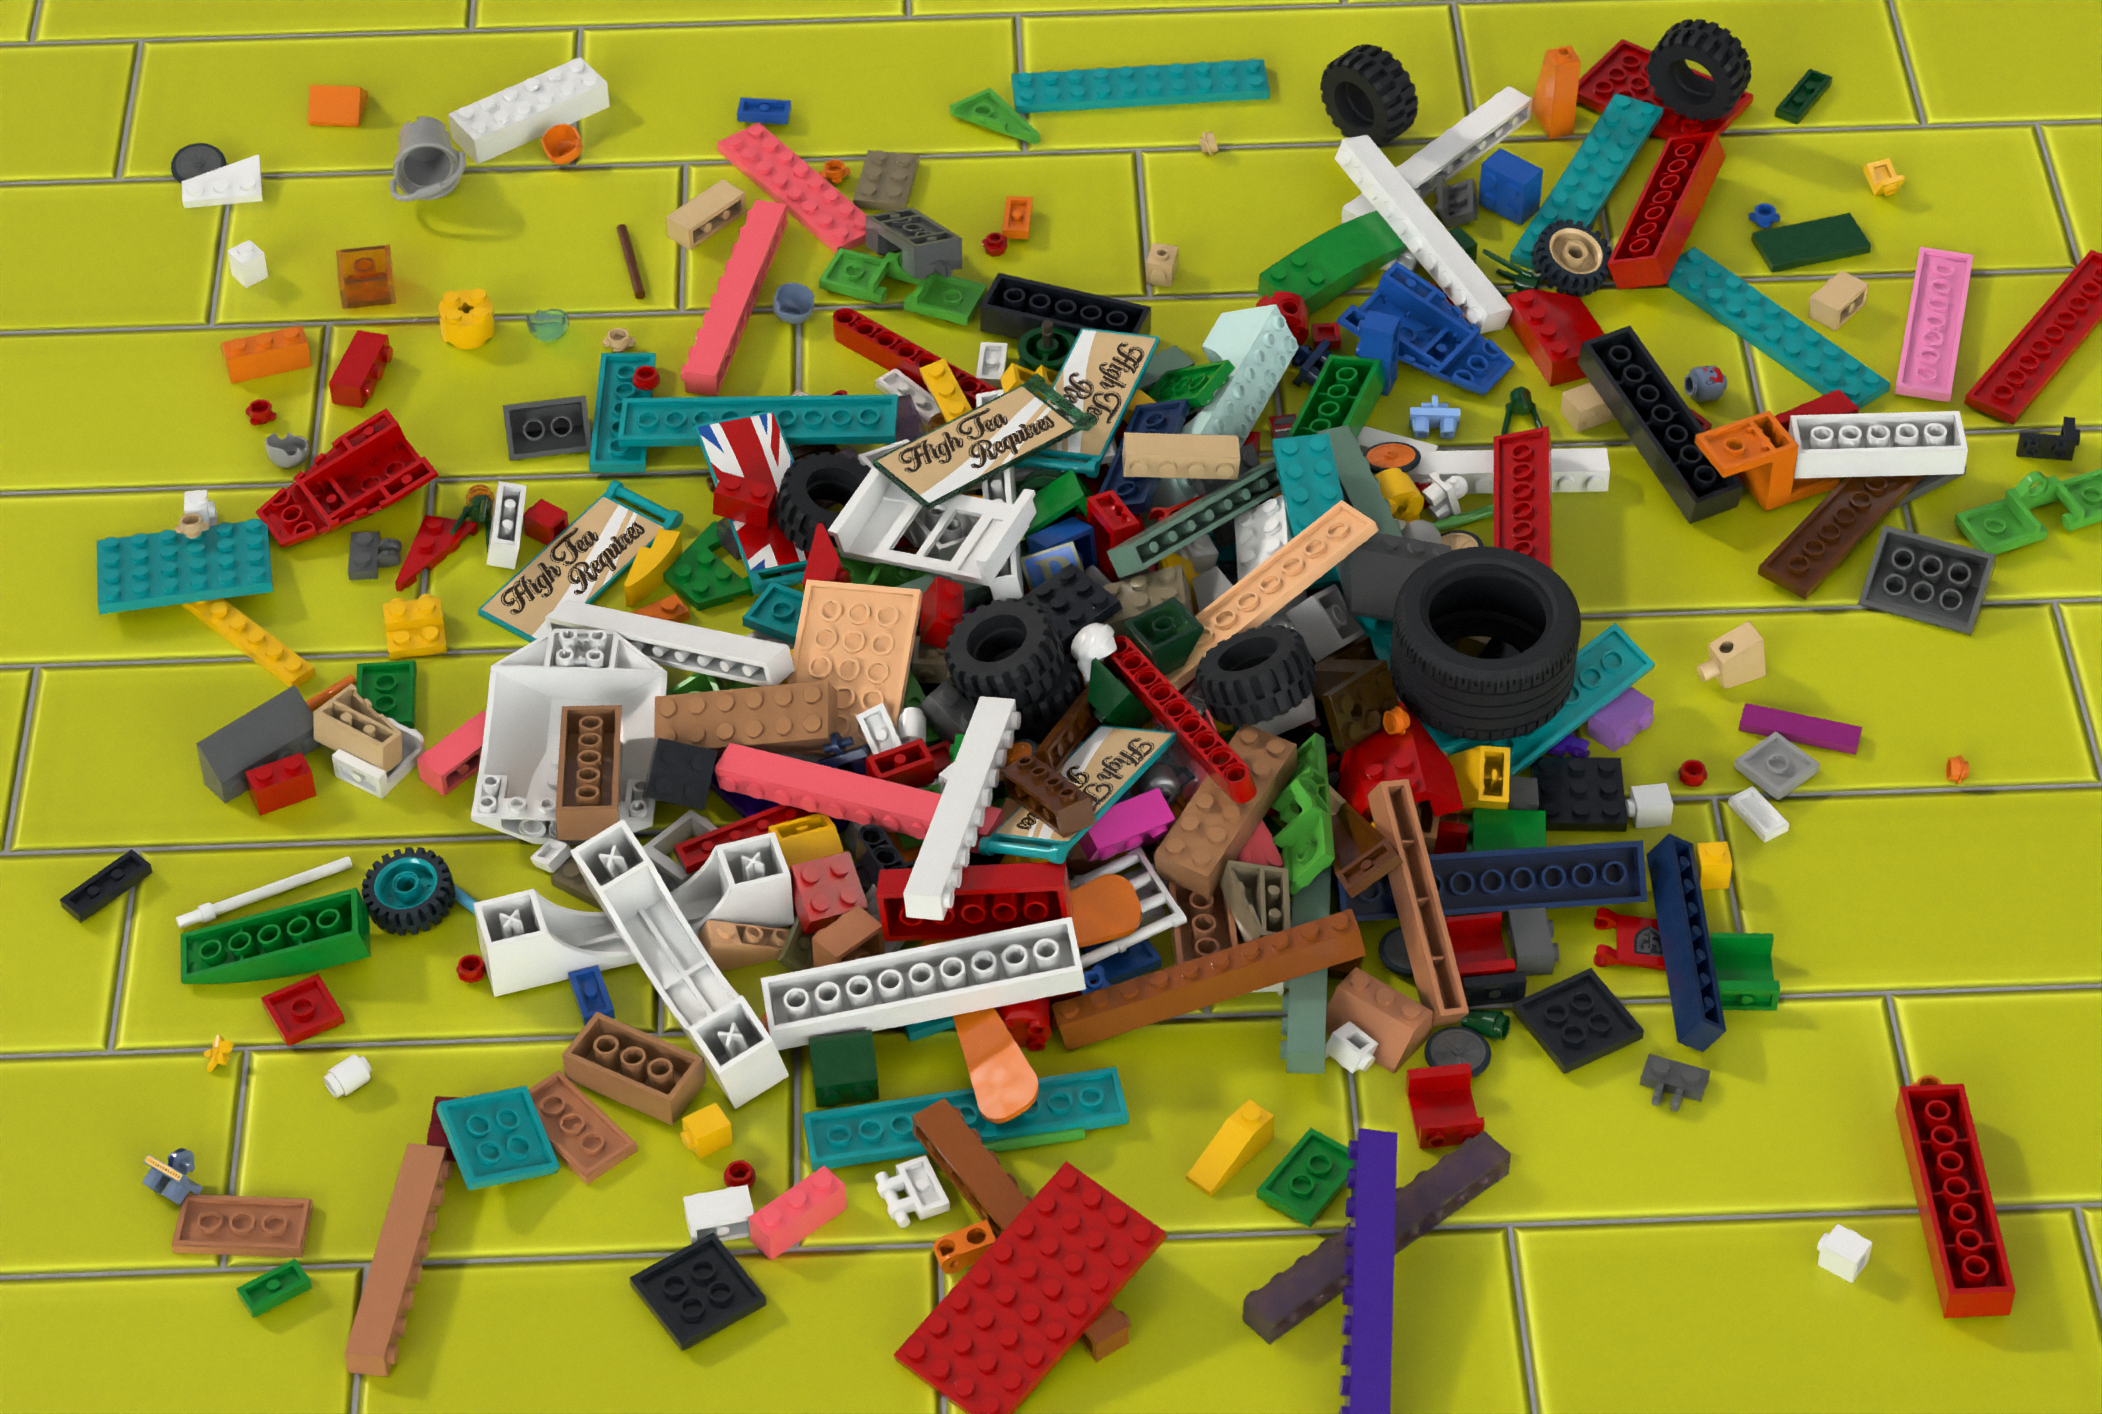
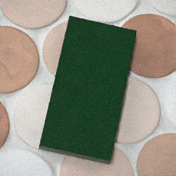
M1850 213L1753 232L1751 237L1753 244L1772 273L1870 253L1871 244Z

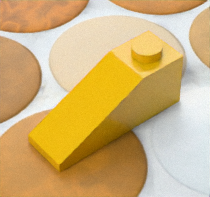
M1251 1099L1247 1100L1226 1120L1188 1172L1186 1180L1211 1197L1273 1140L1274 1115Z

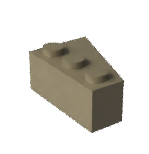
M1228 860L1219 885L1244 942L1291 928L1288 869Z

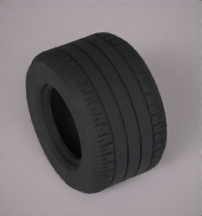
M1480 546L1457 549L1432 558L1418 567L1407 578L1395 602L1390 674L1397 695L1406 708L1422 722L1438 731L1459 738L1475 741H1497L1522 736L1542 727L1560 712L1569 698L1573 687L1581 631V617L1576 598L1567 583L1551 568L1517 551ZM1485 636L1510 644L1520 654L1500 659H1483L1465 655L1448 645L1466 637Z

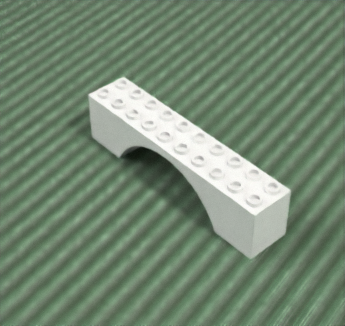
M624 819L572 849L570 852L589 890L699 1056L704 1058L705 1065L733 1107L737 1109L787 1078L789 1074L773 1039L743 995H738L717 968L682 914L653 862Z
M775 832L715 846L704 865L689 880L670 892L696 936L699 935L707 920L772 928L787 927L794 923L791 875ZM535 889L473 903L480 951L494 997L569 979V972L596 965L599 966L600 971L637 963L605 912H585L568 909L548 901Z

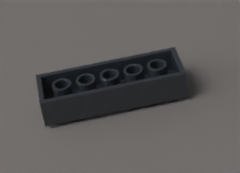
M998 273L980 305V331L1020 340L1026 332L1042 327L1043 321L1050 320L1053 322V327L1068 331L1075 339L1082 328L1149 335L1151 332V307Z

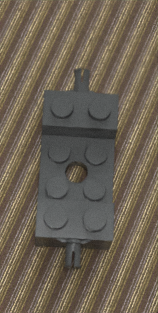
M907 208L866 216V246L882 256L887 255L888 252L892 253V251L902 250V270L912 275L913 278L925 279L930 274L935 273L941 274L946 278V276H951L952 270L962 269V238L918 210Z

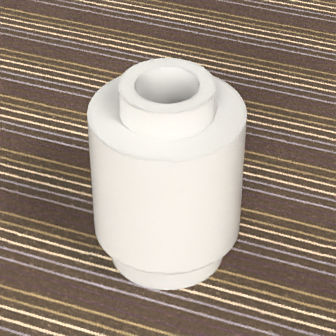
M907 707L901 710L898 718L897 733L902 744L922 738L926 745V717L921 709Z
M352 1054L327 1071L328 1074L323 1077V1081L329 1092L336 1099L342 1095L346 1097L371 1080L369 1073L372 1072V1068L363 1056L358 1058L355 1054Z

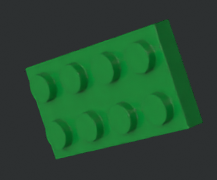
M1229 360L1169 370L1160 377L1147 395L1156 402L1187 398L1191 408L1204 407L1212 401L1214 392L1228 382V376L1235 367Z

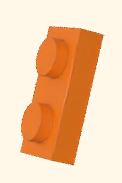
M1006 197L1002 235L1006 238L1029 239L1033 197Z
M676 594L631 612L678 623L690 619L689 609Z

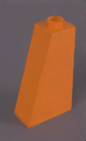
M1571 45L1546 51L1532 100V111L1549 139L1574 134L1581 60Z

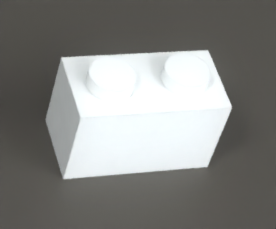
M748 1185L728 1187L723 1190L696 1193L683 1197L691 1244L713 1232L721 1242L750 1236L748 1217L754 1214Z

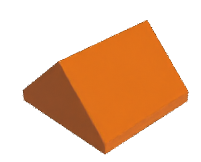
M310 85L309 125L360 127L368 99V91L361 87Z

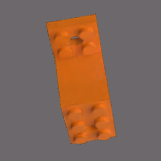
M1770 411L1711 429L1695 436V444L1723 478L1737 474L1743 485L1765 511L1834 489L1839 485L1840 479L1838 477L1794 478L1799 445Z

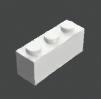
M498 482L493 506L486 565L515 569L520 546L526 485Z

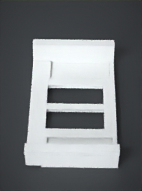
M877 461L830 526L828 534L834 536L841 557L875 564L880 562L950 576L955 580L990 586L1030 527L1029 524L1037 513L1033 502L1036 494L1034 490L1024 489L1016 502L1010 504L956 493L929 507L945 510V513L916 554L895 551L893 548L923 506H927L899 483L893 482V479L877 466L880 464ZM957 513L980 517L951 561L927 557Z

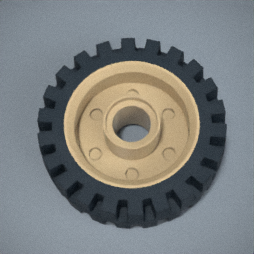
M1563 219L1557 220L1556 223L1552 222L1548 227L1544 228L1533 247L1531 262L1532 265H1535L1534 271L1536 274L1541 273L1539 278L1542 282L1549 281L1547 287L1552 289L1553 286H1556L1557 293L1562 294L1565 290L1567 295L1573 296L1574 293L1578 297H1582L1584 293L1586 296L1590 295L1593 291L1596 292L1610 272L1607 263L1611 257L1612 249L1611 246L1606 247L1608 244L1606 238L1600 239L1602 234L1598 230L1593 233V227L1588 224L1584 228L1581 221H1577L1575 225L1573 219H1567L1565 223Z

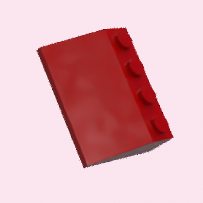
M1529 289L1507 295V302L1513 308L1507 323L1549 386L1552 387L1587 378L1577 364L1582 342L1599 337L1605 333L1581 298L1537 289Z

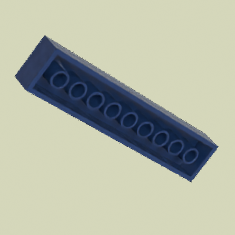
M1643 840L1428 855L1444 915L1503 912L1513 909L1543 907L1547 909L1647 902ZM1334 871L1337 913L1352 908L1356 921L1399 919L1388 874L1351 898Z

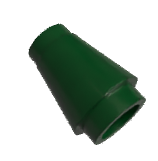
M1469 1010V1013L1461 1020L1462 1027L1475 1030L1483 1037L1494 1042L1498 1039H1506L1511 1023L1510 1017L1504 1015L1503 1011Z

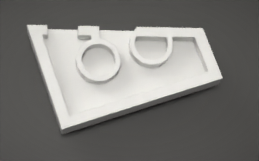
M259 154L182 181V202L184 208L263 201Z

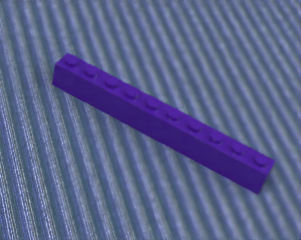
M1359 1128L1355 1140H1349L1347 1159L1352 1160V1169H1348L1346 1187L1352 1190L1351 1197L1347 1198L1345 1216L1351 1217L1350 1226L1346 1227L1344 1245L1350 1247L1349 1256H1345L1343 1274L1349 1276V1283L1344 1286L1342 1298L1343 1305L1348 1306V1314L1343 1316L1341 1328L1342 1335H1347V1344L1342 1346L1340 1358L1341 1365L1346 1366V1375H1342L1340 1380L1339 1394L1345 1396V1406L1340 1407L1339 1414H1390L1397 1133Z

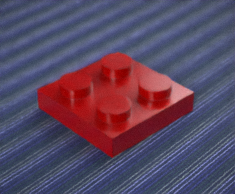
M319 974L261 997L262 1006L287 1047L345 1023L342 1011Z

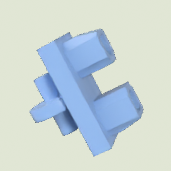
M1432 395L1431 403L1421 402V407H1410L1409 427H1412L1414 438L1425 439L1429 437V428H1440V438L1454 439L1456 428H1459L1460 408H1448V403H1438V395Z

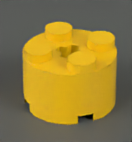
M477 288L444 293L443 300L439 305L440 330L444 342L447 343L448 341L458 349H474L484 345L486 340L493 337L495 333L493 304L483 289Z
M1390 468L1373 476L1379 481L1380 491L1384 499L1389 501L1391 514L1394 519L1404 520L1407 523L1420 519L1419 514L1424 506V498L1407 472H1402L1400 468Z

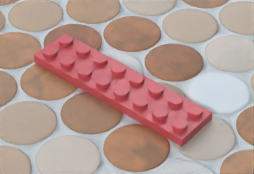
M756 123L717 142L718 152L774 201L786 204L787 212L835 254L839 248L851 250L866 242L867 215L763 125Z

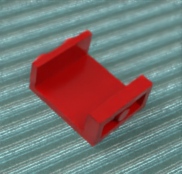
M1502 912L1445 917L1461 983L1463 978L1495 975L1507 972L1515 973L1514 959L1507 958L1501 935Z
M1470 1063L1407 1070L1405 1090L1419 1149H1436L1444 1146L1471 1145L1483 1142L1484 1118L1477 1117L1471 1093L1472 1071Z

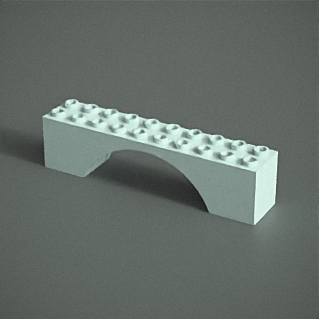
M1276 304L1220 314L1201 347L1210 363L1229 360L1235 369L1228 376V382L1218 388L1212 401L1182 427L1180 434L1234 435L1239 438V448L1243 446L1299 348L1296 338L1292 335L1286 324L1285 317L1281 314ZM1161 478L1148 512L1140 514L1145 529L1156 524L1158 519H1148L1152 508H1169L1199 496L1192 478Z

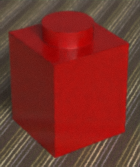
M543 499L529 507L523 514L525 535L546 546L569 526L567 512Z

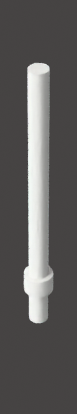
M347 856L214 904L208 902L199 905L197 910L175 917L179 929L200 921L206 923L215 920L217 915L350 869L353 865L350 857Z

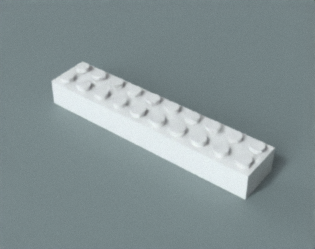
M1283 495L1269 499L1234 517L1238 582L1292 540ZM1306 590L1302 591L1300 595L1296 596L1276 614L1267 619L1264 625L1272 627L1283 625L1286 628L1290 627L1297 631L1292 622H1289L1286 612L1307 599ZM1312 692L1307 699L1302 700L1299 706L1289 709L1288 713L1273 717V720L1261 721L1251 726L1273 735H1279L1316 719L1315 702Z
M1072 917L761 978L769 1033L777 1050L808 1045V1038L865 1030H872L874 1032L1086 989Z

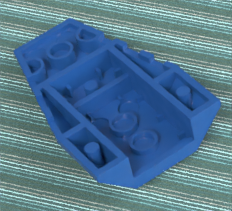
M1397 261L1381 276L1377 290L1359 308L1352 304L1337 319L1338 324L1357 336L1358 323L1361 319H1365L1369 310L1401 317L1398 361L1437 380L1483 396L1499 382L1515 363L1491 339L1486 340L1480 334L1481 329L1475 323L1470 324L1462 317L1463 312L1456 305L1452 307L1445 300L1447 296L1440 289Z

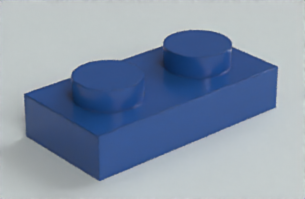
M740 98L737 122L788 125L792 110L791 100Z
M598 965L568 973L569 982L584 1025L589 1022L596 1012L613 1019L615 1018L614 1008Z

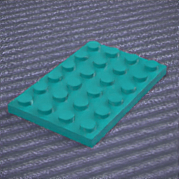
M250 519L245 522H225L209 526V529L202 531L199 537L192 539L185 537L184 534H177L173 530H165L159 533H140L128 537H109L104 540H97L99 614L273 592L268 525L264 524L261 519Z

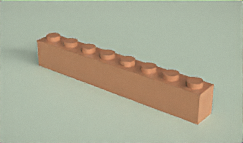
M1409 779L1380 782L1367 796L1375 828L1387 838L1403 861V863L1387 874L1420 1003L1433 1011L1432 1027L1453 1025L1467 1015L1469 1009Z
M411 1143L407 1145L345 1349L348 1373L388 1377L391 1364H396L399 1354L397 1343L399 1337H404L407 1327L405 1316L407 1310H412L414 1305L415 1283L419 1284L422 1277L421 1261L423 1257H427L429 1254L430 1231L436 1230L438 1219L436 1210L438 1205H443L445 1198L444 1183L445 1180H450L453 1165L452 1161H448L446 1147Z

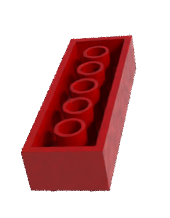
M1066 861L1063 864L1040 862L963 867L961 885L959 888H955L953 907L947 909L943 921L906 917L903 893L913 868L879 871L876 897L885 942L967 938L1072 917L1073 914Z

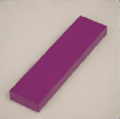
M1745 703L1739 731L1763 736H1770L1774 732H1778L1792 742L1856 755L1862 727Z

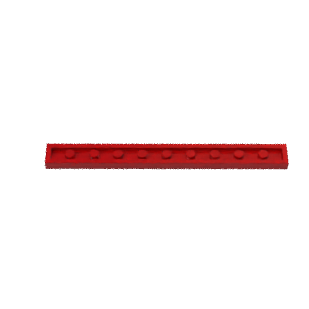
M948 740L928 747L934 759V778L939 777L938 774L952 764L950 760L951 744ZM777 805L674 845V854L685 873L690 874L698 871L704 865L717 845L768 834L769 826L817 813L788 805Z

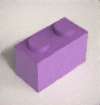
M1628 688L1588 719L1587 735L1612 752H1616L1623 745H1628L1642 729L1646 730L1652 724L1654 719V701L1636 689Z

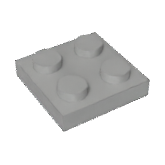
M1774 732L1735 759L1734 768L1777 801L1817 774L1820 763L1778 732Z

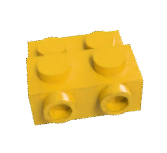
M424 594L418 599L408 601L402 598H394L389 603L383 604L390 660L447 653L440 596L433 597L430 594Z

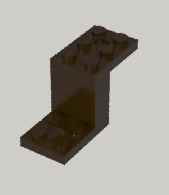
M1370 636L1357 638L1314 665L1317 676L1314 689L1311 692L1314 697L1320 724L1330 727L1336 751L1346 752L1383 728L1384 713L1396 706L1399 707L1387 660H1376Z

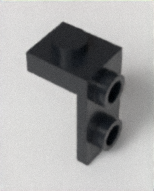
M2063 418L2060 435L2020 433L2016 456L2072 461L2075 446H2079L2080 429L2075 427V418Z

